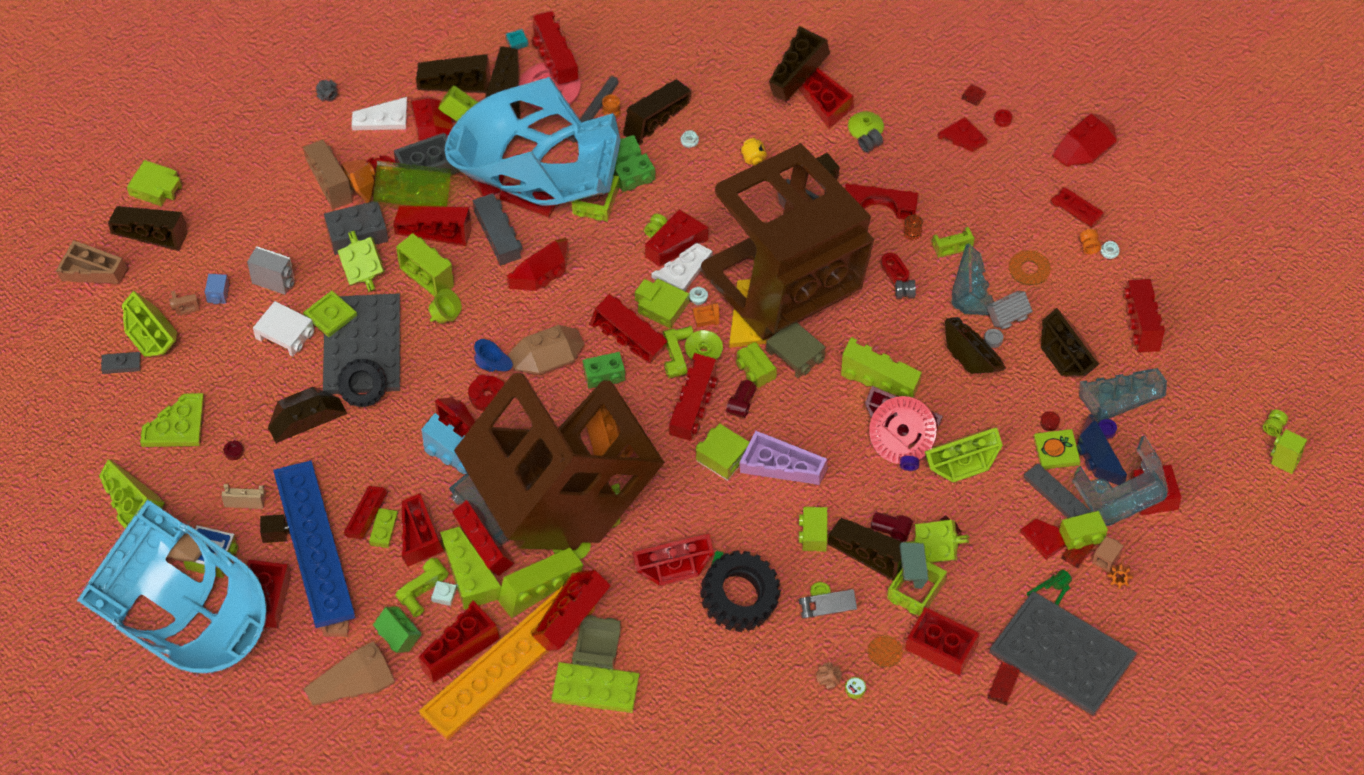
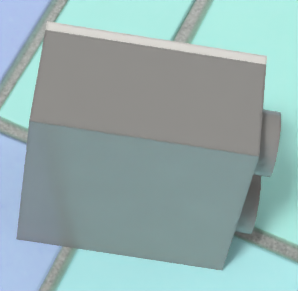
M256 246L247 261L252 284L286 295L287 291L293 287L295 280L290 257Z

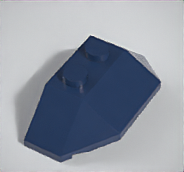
M1089 414L1079 436L1077 444L1078 453L1083 455L1086 467L1089 471H1092L1094 477L1123 486L1125 485L1127 474L1093 414Z

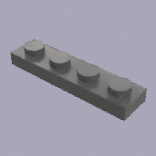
M1039 463L1024 474V479L1065 517L1071 518L1091 513L1083 503Z

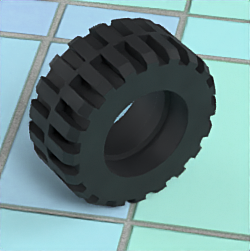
M733 551L731 555L726 553L720 559H716L705 574L701 584L700 597L704 598L702 601L703 608H708L706 614L709 618L714 617L716 619L714 623L719 626L722 623L726 625L725 629L730 631L732 628H736V632H742L745 628L747 631H750L756 626H761L770 617L780 598L781 591L778 589L780 581L775 579L777 575L775 569L771 570L769 568L770 563L767 560L763 562L760 560V555L755 554V556H751L749 551H744L743 554H740V551ZM739 576L750 581L757 591L756 603L751 606H739L730 601L723 589L724 580L728 577Z

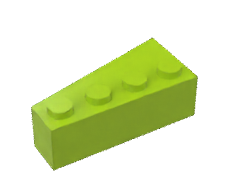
M456 527L440 532L442 546L464 610L469 608V604L473 600L478 606L499 600L501 585L487 568L461 528Z
M568 548L507 575L503 579L498 602L508 615L513 618L560 589L566 583L571 573L582 571L583 563L572 549Z

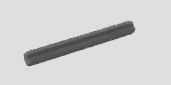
M609 77L580 117L581 122L594 118L602 107L603 98L610 95L617 86V77ZM575 134L569 136L568 140L573 143L576 142Z

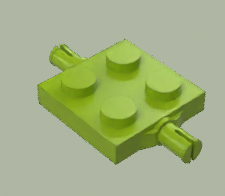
M351 231L348 233L351 244L338 250L349 285L353 286L365 282L368 292H373L376 289L372 279L385 272L373 237L358 241L355 231Z
M946 520L915 524V541H905L904 543L924 544L926 561L937 563L956 561L958 544L969 543L970 540L968 539L970 538L968 534L958 536L955 530V521Z

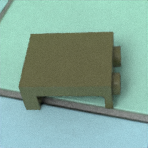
M797 322L778 331L766 341V352L771 356L776 353L795 370V377L797 378L807 375L813 366L821 364L825 359L826 347Z
M592 615L586 616L580 623L572 663L614 670L621 634V622L613 618L602 619Z

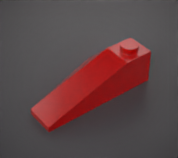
M453 397L435 400L436 414L440 416L438 420L447 427L449 424L454 427L453 431L460 437L466 435L475 421L465 404L455 400Z

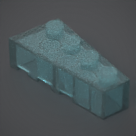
M1155 368L1133 372V375L1124 376L1123 374L1115 375V378L1106 380L1103 377L1097 378L1094 382L1080 381L1079 397L1091 414H1093L1095 420L1100 422L1101 420L1109 419L1165 397L1167 380L1159 369Z

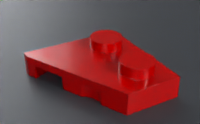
M966 117L941 130L937 136L941 140L943 138L951 140L953 145L964 147L971 152L985 146L988 141Z
M1035 519L1021 528L1020 533L1046 560L1066 547L1059 532L1060 528Z

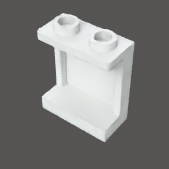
M276 301L273 302L253 327L255 339L262 342L264 338H267L288 349L289 355L292 357L302 349L304 342L311 338L314 333L312 319Z

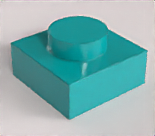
M522 29L506 33V40L510 48L520 49L528 46L527 38Z

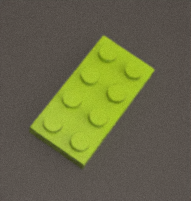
M559 662L551 699L555 703L633 713L639 673Z

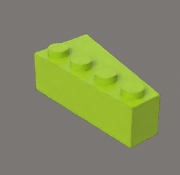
M850 338L842 356L841 376L848 380L861 382L866 386L877 387L898 396L914 398L921 383L922 372L900 361L895 363L890 356L884 353L879 355L871 351L872 347L868 345L863 347L856 343V339Z

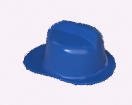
M479 339L475 342L474 349L476 353L474 359L481 369L489 372L495 370L509 371L512 369L513 363L511 359L495 343L487 339Z

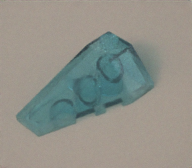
M969 243L965 246L952 289V304L964 314L990 315L987 305L994 301L992 295H988L987 288L990 286L983 276L985 272L981 254Z

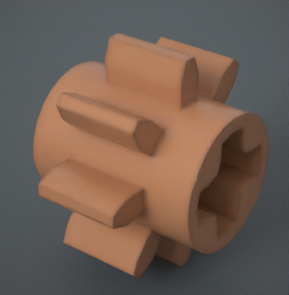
M832 662L825 663L817 671V681L820 685H826L827 689L834 688L840 684L842 672L838 666H833Z

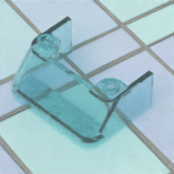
M1145 435L1141 437L1137 447V452L1142 458L1141 467L1145 473L1112 488L1105 479H1096L1091 482L1081 466L1076 469L1072 479L1073 484L1092 512H1100L1106 526H1110L1165 500L1167 497L1168 486L1161 460Z

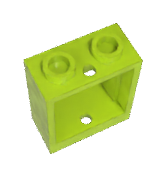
M613 176L610 192L604 206L576 200L572 201V214L579 217L593 218L598 221H608L619 190V177Z
M926 561L928 580L935 585L923 603H920L898 591L905 581L902 568L888 588L887 599L895 605L906 608L911 614L920 616L924 608L930 606L946 582L947 571Z

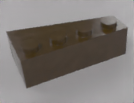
M801 26L798 27L797 34L792 38L789 49L783 54V60L777 65L769 80L772 95L785 102L791 98L830 54L827 39Z
M488 54L418 63L416 74L418 91L448 92L454 85L463 92L487 93L490 82Z
M675 79L664 87L655 90L647 97H643L637 103L630 105L626 111L627 116L623 135L625 137L634 135L638 145H641L643 143L642 139L646 135L648 137L653 135V130L658 125L662 127L666 124L670 115L674 117L689 104L692 90Z
M116 206L108 221L110 233L113 235L176 251L180 250L187 236L182 212Z
M844 518L838 521L829 534V546L894 581L902 569L900 544L902 542Z

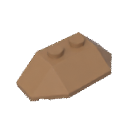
M557 325L524 337L507 356L513 363L514 371L540 375L575 362L585 343L577 329Z

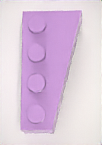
M755 431L739 462L740 473L820 485L828 469L827 458Z

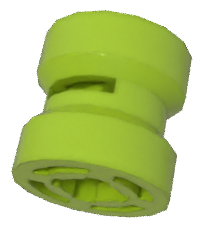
M653 214L650 223H647L644 228L645 234L652 238L668 220L660 214Z
M1272 410L1268 420L1263 424V430L1267 434L1277 437L1283 431V426L1287 424L1288 416L1280 410Z

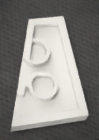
M407 97L352 112V130L406 129Z
M696 243L679 254L677 259L672 262L669 261L662 269L651 273V278L655 280L658 278L686 291L701 271V263L711 257L713 251Z

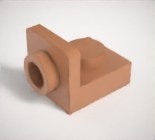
M171 291L172 298L169 301L171 309H176L177 316L199 311L195 294L177 298L175 291Z
M349 620L319 627V629H322L324 637H348Z

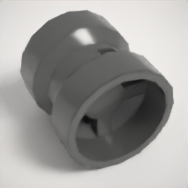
M872 129L867 135L859 137L858 143L865 153H869L874 147L883 144V138L878 130Z
M896 280V299H902L903 297L915 298V280H908L907 282Z

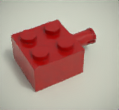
M1142 454L1140 460L1144 469L1133 470L1130 481L1140 516L1178 510L1182 497L1172 465L1155 467L1152 454Z

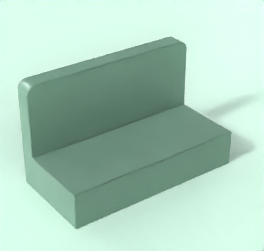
M902 542L900 544L904 580L913 581L914 588L922 589L928 581L924 544Z

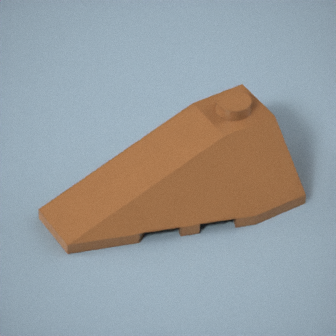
M373 641L355 650L303 688L312 705L316 706L335 702L340 698L350 696L355 698L360 694L378 693L395 684V681L383 655Z

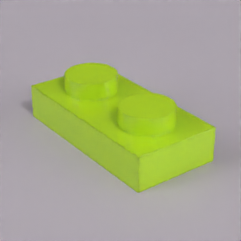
M379 508L369 540L370 546L390 547L398 518V511Z

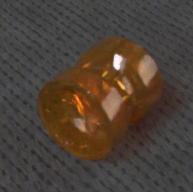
M909 215L906 217L904 236L907 239L918 240L921 237L923 220L920 216Z

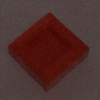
M970 84L963 93L962 100L978 106L985 97L986 91Z

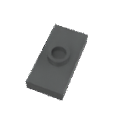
M140 352L102 355V374L141 371Z

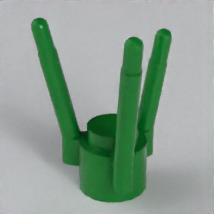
M1060 570L1056 575H1052L1048 580L1027 592L1026 595L1030 596L1032 591L1037 592L1043 587L1048 589L1053 586L1056 590H1062L1054 603L1059 605L1065 593L1070 589L1068 584L1072 582V578L1067 571Z

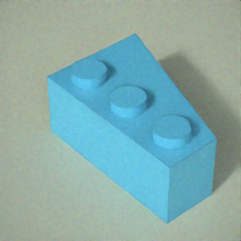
M434 413L421 429L425 452L430 456L441 459L444 464L457 468L460 473L468 475L454 451L464 436L460 437L453 431L454 427L449 424L447 427L439 421L440 416Z

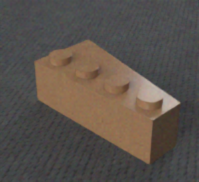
M324 140L304 146L305 159L331 209L333 210L352 203L351 195L354 194L353 189L338 160L333 156L331 147L327 146Z

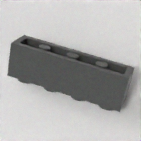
M493 193L473 200L474 213L500 266L521 259L520 251L523 250L521 242L519 240L516 241L514 228L509 226L508 216L502 212L500 200H496Z

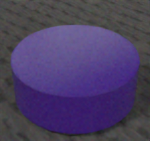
M1103 419L1098 423L1106 439L1115 436L1117 425L1113 420Z
M903 456L900 458V468L906 471H915L919 468V459L914 456Z

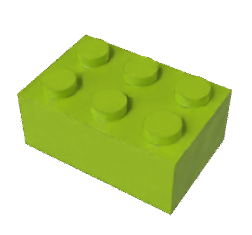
M412 233L396 246L399 268L434 297L443 288L451 289L454 287L451 262L447 258L441 257L436 249L430 248L421 237L418 238Z

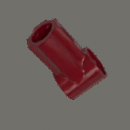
M745 380L740 382L734 397L731 396L726 408L727 413L746 418L750 409V402L756 391V385L752 381Z
M876 511L871 529L890 534L892 538L905 542L908 539L913 521L907 516L899 515L893 517Z

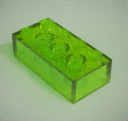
M377 161L373 201L411 206L447 207L451 171L445 168Z

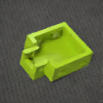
M146 160L143 161L127 186L129 196L161 207L166 198L174 200V193L177 189L182 188L176 170Z
M658 278L654 283L644 279L635 291V301L639 302V314L671 329L690 303V294Z

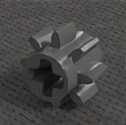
M327 79L320 81L316 86L317 97L321 101L334 100L338 94L337 84Z

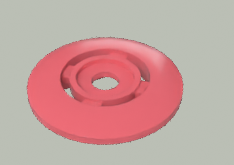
M544 62L530 67L521 76L519 86L547 77L551 78L549 68L545 67ZM579 75L578 80L560 85L557 84L555 79H552L568 104H572L579 96L581 90ZM527 103L535 109L543 110L542 107Z
M899 396L885 401L876 409L871 418L869 433L872 445L877 453L892 463L900 464V458L903 456H914L919 460L926 456L924 451L932 448L935 443L937 425L933 413L923 402L912 397ZM897 413L898 416L894 417V418L890 421L888 427H885V426H886V423H887V421H888V419H889L893 414ZM902 424L907 425L909 428L906 436L898 434V427ZM919 433H921L922 435L920 440L915 444V446L909 448V445L915 442Z

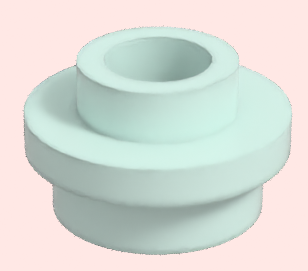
M685 131L681 136V144L685 147H694L699 142V137L694 131Z
M1107 241L1102 245L1101 254L1105 258L1114 259L1119 255L1120 250L1115 242Z
M695 287L689 292L690 300L695 305L704 304L708 298L707 291L702 287Z

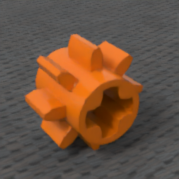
M1122 562L1117 567L1112 565L1113 572H1108V577H1113L1110 584L1113 585L1115 583L1119 589L1124 584L1129 586L1128 579H1133V574H1128L1130 566L1124 567ZM1117 573H1119L1120 575L1124 574V578H1122L1121 576L1117 578Z

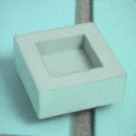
M437 581L431 597L432 602L451 606L457 590L456 585Z

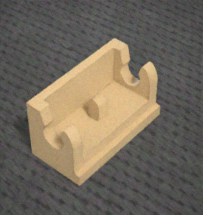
M224 484L225 491H222L221 495L224 507L264 508L266 496L264 486L259 485V490L230 488L229 484Z

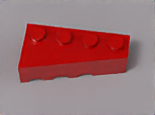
M819 68L799 88L828 129H831L854 108L853 95Z
M1151 279L1128 280L1127 288H1124V299L1128 300L1126 310L1127 314L1131 316L1129 326L1130 330L1134 332L1132 335L1133 345H1136L1137 353L1159 352L1165 328L1164 325H1161L1162 317L1161 314H1158V303L1154 302L1155 293Z
M694 353L692 358L693 368L688 369L686 386L683 385L679 398L681 403L677 402L669 424V435L692 441L694 434H698L700 428L699 421L704 419L706 413L705 406L710 404L712 399L711 391L716 389L718 384V378H716V359Z
M596 570L571 573L531 636L547 651L561 649L611 585Z

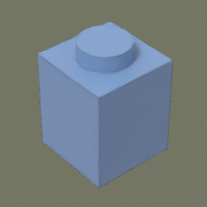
M208 274L205 288L207 303L226 304L229 291L227 275Z

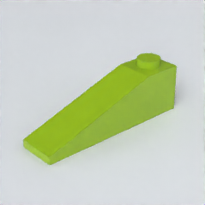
M110 459L107 460L99 477L106 493L110 494L112 508H116L118 522L124 528L127 527L147 500L162 509L164 502L152 490Z

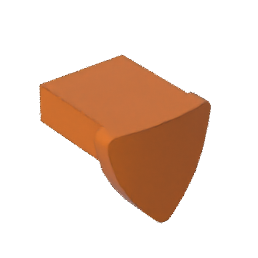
M717 302L707 306L692 308L696 327L713 324L719 325V305Z

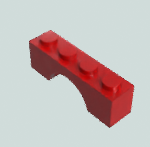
M846 183L845 189L864 209L871 205H883L894 212L896 219L915 221L919 193Z
M465 500L452 511L489 570L500 576L515 564L507 551L488 530L485 524L487 520L476 505Z

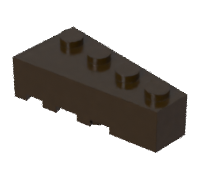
M500 46L485 98L519 86V57L517 48ZM519 100L510 103L518 119H520Z

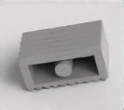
M1015 291L987 305L994 327H1000L1001 329L1010 327L1012 325L1011 322L1015 320H1025L1028 318L1027 315L1033 311L1025 291Z

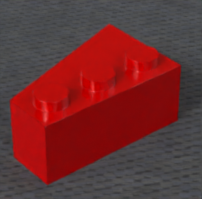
M419 493L402 500V558L407 567L444 552V549L421 494Z

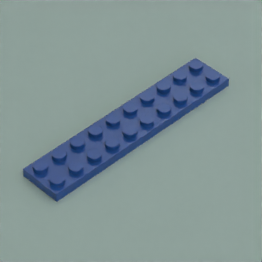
M312 461L274 469L275 480L315 628L354 619V610Z

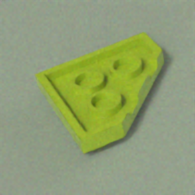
M203 393L181 395L175 404L171 407H166L157 414L158 417L143 425L140 441L141 447L200 446L204 405Z

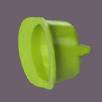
M443 288L429 304L428 309L432 316L430 321L444 324L448 321H454L460 314L462 309L461 302L452 290Z

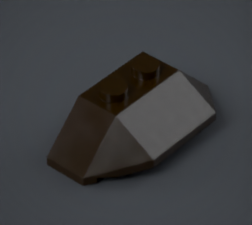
M1058 308L1042 320L1041 349L1061 376L1085 377L1099 365L1094 351L1076 327Z
M959 317L946 318L947 349L955 359L961 362L966 371L974 374L999 372L1006 369L1002 359L977 332L964 324Z
M311 387L277 401L268 429L275 443H278L344 416L347 412L339 397Z

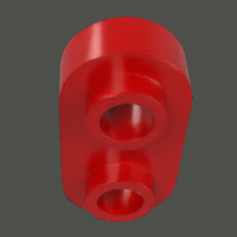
M889 252L882 256L881 267L894 284L896 280H902L903 282L909 280V270L897 254Z

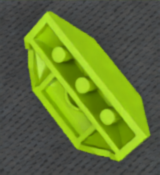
M133 291L122 304V310H124V332L144 357L164 355L176 341L177 331L155 305L136 291Z
M994 427L945 442L924 452L930 470L953 483L988 471L1003 445L998 429Z

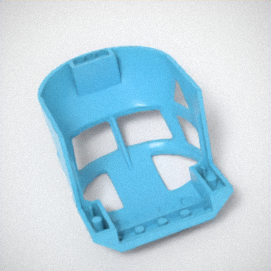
M547 77L495 93L470 108L457 121L449 133L445 145V156L452 166L475 181L492 185L529 202L547 206L609 193L621 140L613 113L581 122L553 80ZM521 100L542 107L543 110L518 119L510 103ZM554 114H559L572 123V125L551 135L528 127L532 123ZM575 134L574 136L579 145V156L576 162L562 164L540 162L553 146ZM515 135L537 142V146L530 152L502 159L507 145ZM499 175L521 180V183L517 186H504L499 181ZM545 191L555 199L537 200L533 197V192Z
M149 500L143 504L77 599L78 602L110 622L116 629L167 663L181 670L194 673L220 671L243 659L258 641L266 616L265 598L261 585L254 573L242 561ZM186 533L197 543L204 558L205 573L203 581L200 583L166 561V556ZM206 544H207L211 549H213L217 555H215L214 553H212V552L208 549V547L206 546ZM218 566L229 577L228 591L219 612L213 614L205 609L203 605L213 587L216 576L215 568ZM139 595H144L175 617L173 623L157 630H137L123 624V620ZM197 613H201L211 620L210 625L195 640L183 646L165 640L185 628ZM139 637L149 639L155 644L149 643L143 639H140Z

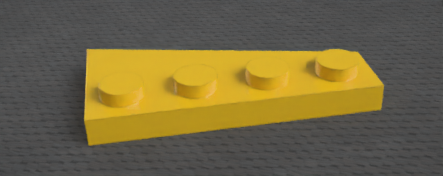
M751 279L737 281L736 288L745 298H747ZM734 309L729 348L748 346L753 342H756L758 345L766 344L767 339L762 340Z

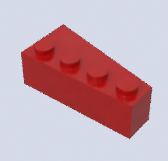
M548 11L533 15L534 37L531 38L533 47L537 48L539 57L543 58L545 67L549 68L551 78L555 79L558 85L578 80V65L570 48L568 49L565 36H561L559 23L554 22V12Z
M399 206L393 222L394 231L397 235L410 236L413 233L418 238L421 237L426 240L467 246L472 230L469 207Z
M609 293L594 310L589 325L594 328L596 326L603 329L602 333L606 336L611 334L621 346L628 345L632 353L651 364L664 350L667 344L665 337L652 329L648 322L641 320L632 309L625 307L617 297H613Z
M474 600L469 604V608L464 613L461 612L457 616V620L443 631L444 634L439 639H435L419 656L422 671L435 683L500 639L497 625Z

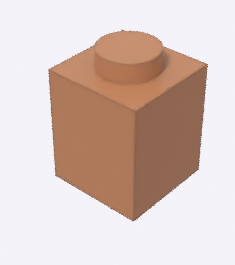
M1106 536L1094 553L1092 564L1107 572H1111L1112 565H1115L1121 557L1124 546L1119 541Z

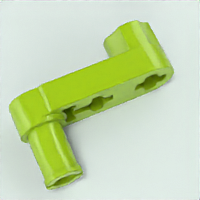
M691 326L663 331V336L667 340L666 348L671 361L664 362L667 378L687 374L686 363L678 341L687 339L693 333Z
M431 558L426 561L423 566L425 573L405 584L395 594L400 603L406 606L412 613L413 617L420 616L424 611V608L421 607L416 598L435 587L437 581L443 582L449 574L437 558Z

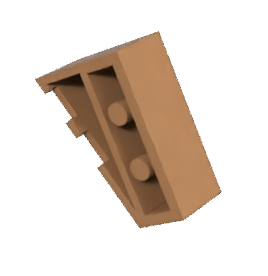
M73 240L56 273L61 281L119 284L127 270V266L121 257Z

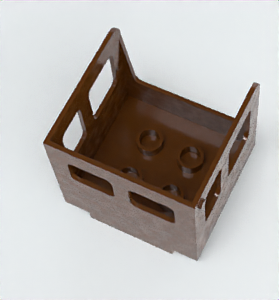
M802 143L733 175L716 185V196L750 238L705 259L701 263V272L762 340L775 335L778 331L795 322L798 323L851 296L852 293L862 288L874 243V238L867 232L871 215ZM793 167L789 185L780 173ZM808 174L825 190L824 195L814 200L807 194L805 189ZM761 182H769L786 200L784 213L770 222H762L742 201L738 194ZM750 258L754 260V266L747 298H745L725 276L723 271Z
M518 372L513 373L454 449L507 540H514L519 549L565 550L571 548L572 550H577L583 542L600 543L665 463L611 381L605 380L600 382L558 428L526 376ZM515 397L532 422L530 430L493 427ZM604 404L618 424L620 435L603 456L591 455L582 442L580 434ZM631 445L639 458L620 457V455ZM616 474L633 475L619 494H615L608 483L609 479Z

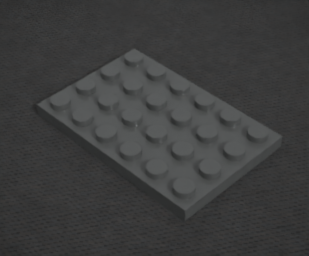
M400 293L339 296L357 312V316L332 336L327 337L324 334L323 391L329 394H340L337 386L338 375L348 362L356 359L371 360L384 370L387 378L385 392L400 391ZM361 371L353 375L351 387L356 393H368L373 388V378L369 373Z
M1032 591L989 651L992 655L1095 716L1137 656L1135 651Z

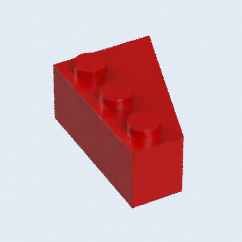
M679 209L645 244V258L660 267L679 257L680 253L694 244L708 241L709 227Z

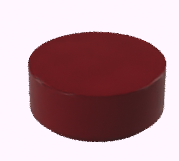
M229 441L223 449L225 457L232 461L240 459L244 454L243 446L238 441Z

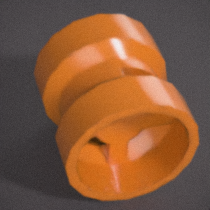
M616 95L605 96L602 100L603 115L613 113L617 119L620 116L619 97Z
M1087 229L1080 234L1085 254H1096L1102 248L1098 240V232L1095 229Z

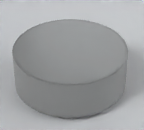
M989 329L985 333L984 341L991 348L1000 347L1003 343V333L998 329Z

